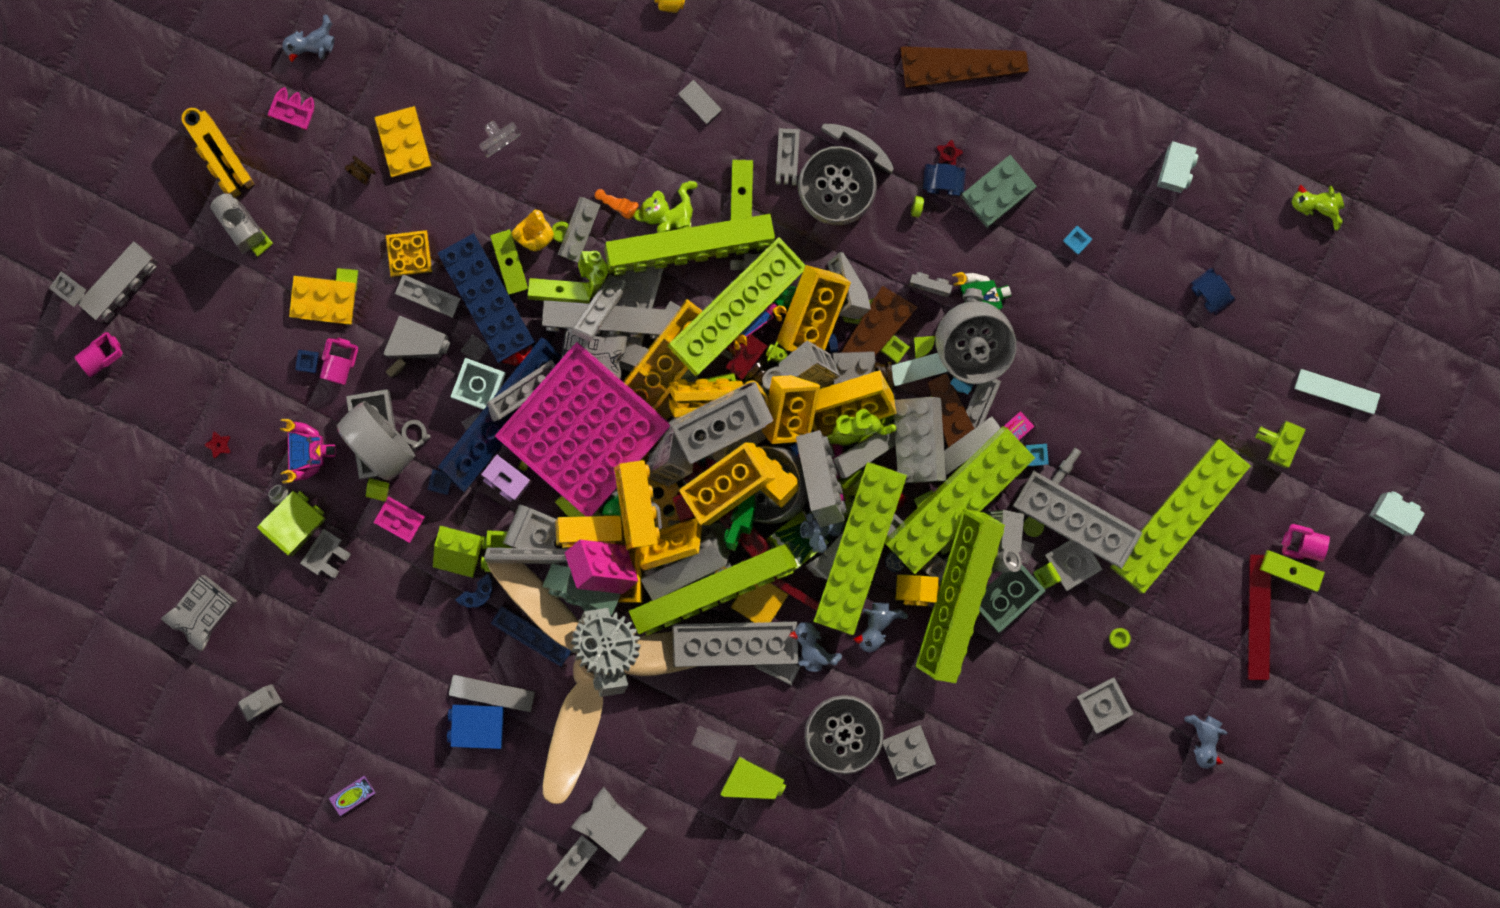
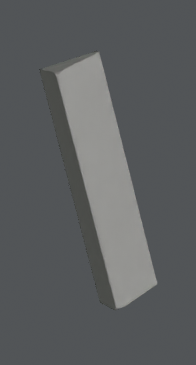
M552 360L487 402L493 422L500 420L526 401L555 367Z
M487 548L484 559L487 563L568 564L564 553L568 549Z

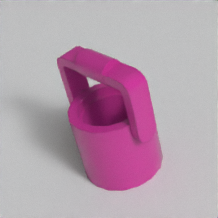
M105 332L74 357L85 373L92 378L102 369L120 358L123 352L116 337ZM107 340L112 348L116 350L108 357L99 347Z
M328 338L322 355L324 363L320 379L346 385L350 368L352 369L355 364L358 347L342 338ZM332 343L346 349L351 348L349 360L330 355Z
M1291 524L1282 540V554L1301 560L1305 557L1323 562L1327 554L1330 537L1315 533L1311 528ZM1293 531L1303 533L1298 552L1287 549L1291 543Z

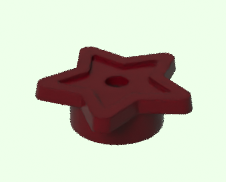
M950 140L945 146H937L941 154L938 163L948 162L951 165H956V157L963 153L962 150L955 147L953 140Z
M214 431L212 440L205 443V447L212 450L214 459L221 453L230 454L228 442L231 437H221Z

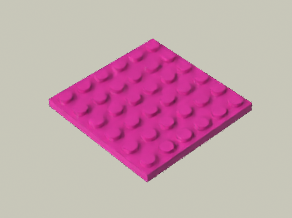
M576 342L495 437L583 515L589 517L599 509L617 488L614 467L621 463L641 461L668 430L670 425L664 417L579 342Z

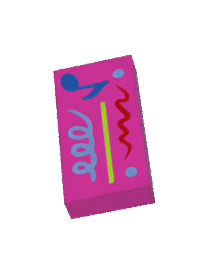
M1020 411L1004 427L1008 428L1020 440L1034 425Z

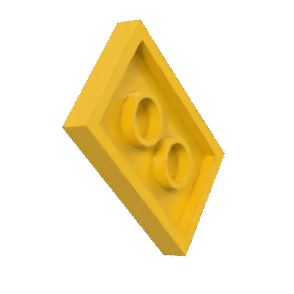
M415 106L375 117L392 178L432 167Z
M294 276L289 317L352 324L356 283Z
M697 518L660 529V540H657L658 544L642 547L641 568L647 570L699 554L702 525H700Z

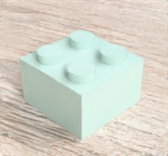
M1172 141L1167 148L1157 187L1178 193L1187 189L1193 177V174H1190V170L1196 166L1198 154H1195L1197 148Z
M465 358L451 398L484 410L487 402L500 390L506 374L503 371Z
M1394 491L1381 494L1369 516L1404 536L1413 535L1425 514L1420 511L1421 507L1413 502L1406 503L1402 500L1403 496Z

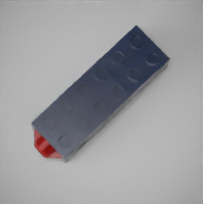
M473 233L438 252V255L499 364L506 363L518 366L536 344L481 244Z

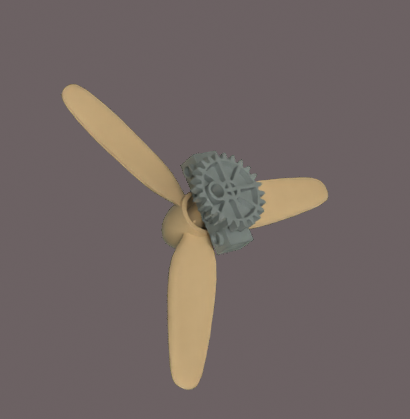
M487 563L489 570L499 584L527 616L556 643L577 654L573 666V675L577 684L567 695L560 709L548 752L542 786L543 796L548 802L562 804L569 797L585 764L600 721L603 697L625 692L628 686L625 674L656 676L697 666L673 667L672 632L642 637L634 636L637 629L630 630L632 623L625 624L624 616L620 620L617 619V613L611 617L609 608L584 611L581 619L578 621L559 598L548 594L549 590L542 587L544 582L525 564Z

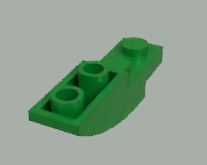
M756 493L733 508L735 509L731 517V522L733 523L731 529H727L724 535V541H726V546L729 550H736L742 533L749 535L751 533L756 511Z

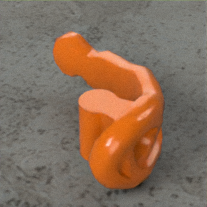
M602 189L595 192L597 200H602L604 204H608L628 220L633 218L639 207L637 202L606 195Z

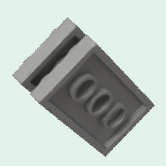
M751 382L669 422V425L686 460L692 464L766 427V425L773 421V418L756 382ZM717 420H721V426L713 429V424ZM697 430H703L701 437L694 438Z
M519 505L503 544L512 548L556 549L554 546V541L556 540V519L534 509ZM556 564L564 567H569L568 564Z

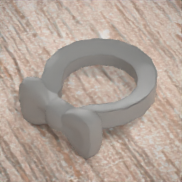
M418 420L406 422L401 430L403 439L408 444L413 445L412 449L414 450L431 438L427 434L424 424ZM412 424L419 425L422 429V439L419 442L410 440L406 436V430Z

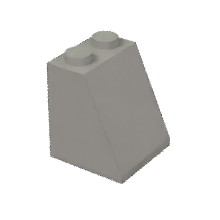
M399 316L383 354L390 359L441 357L442 353H447L450 342L446 334Z

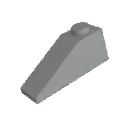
M839 252L828 262L829 271L840 274L851 282L839 315L859 320L871 310L868 294L844 253Z

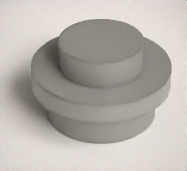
M974 288L966 289L962 299L966 302H982V291Z
M281 485L274 486L268 493L270 502L274 505L280 504L287 497L288 489Z

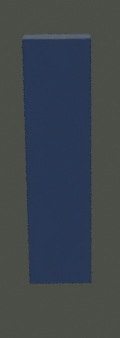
M501 606L491 622L495 627L560 667L564 665L572 652L556 643L542 630Z

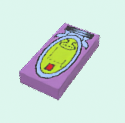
M363 776L330 797L329 800L341 816L376 792L367 778Z

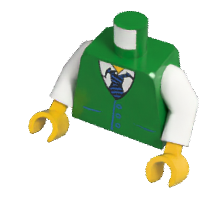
M963 272L952 275L958 278V282L953 283V285H961L962 296L966 289H979L983 295L982 302L991 304L999 310L1003 308L1001 300L1012 297L1008 285L996 288L994 280H990L987 276L976 273L964 274Z

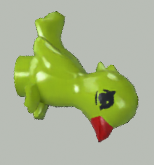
M1300 185L1292 198L1293 207L1307 216L1309 214L1313 215V209L1318 210L1321 214L1333 220L1334 230L1338 231L1343 223L1339 216V210L1345 208L1341 193L1335 194L1334 188L1329 186V192L1315 195Z

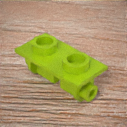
M776 342L775 346L772 344L769 346L765 357L768 358V364L770 360L779 364L787 357V352L778 347L779 342Z

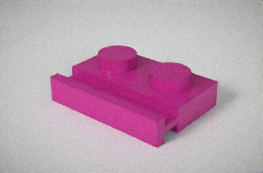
M388 496L373 523L411 543L425 517Z

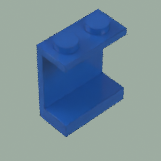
M452 705V709L448 710V721H452V727L447 732V742H451V747L502 749L504 707Z

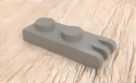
M779 128L776 184L778 185L781 182L780 176L784 177V185H788L789 177H793L792 185L796 186L800 129Z
M582 835L547 877V880L550 882L555 875L557 880L553 885L556 887L560 881L564 882L559 889L563 892L598 848Z

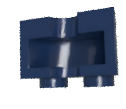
M926 164L923 189L927 190L929 194H939V191L942 190L948 191L947 195L960 196V193H964L966 168H958L956 165Z
M1209 268L1191 282L1193 285L1191 287L1192 291L1197 297L1202 296L1205 299L1204 307L1210 314L1214 313L1216 316L1235 301V297L1230 293V288L1220 275H1216L1213 268Z
M487 574L477 582L478 588L476 592L470 593L466 591L455 600L460 605L468 608H477L486 604L493 593L492 578Z

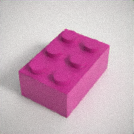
M580 539L564 552L577 589L624 594L638 582L626 545Z

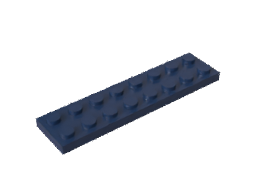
M541 338L494 397L550 360L556 366L561 359L560 354L547 340ZM486 406L439 464L438 468L460 490L466 491L503 443L495 435L519 407L500 420L493 422L488 406Z

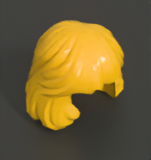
M534 210L513 229L511 235L522 246L531 251H539L552 241L554 233L549 223L545 220L543 213L540 210Z

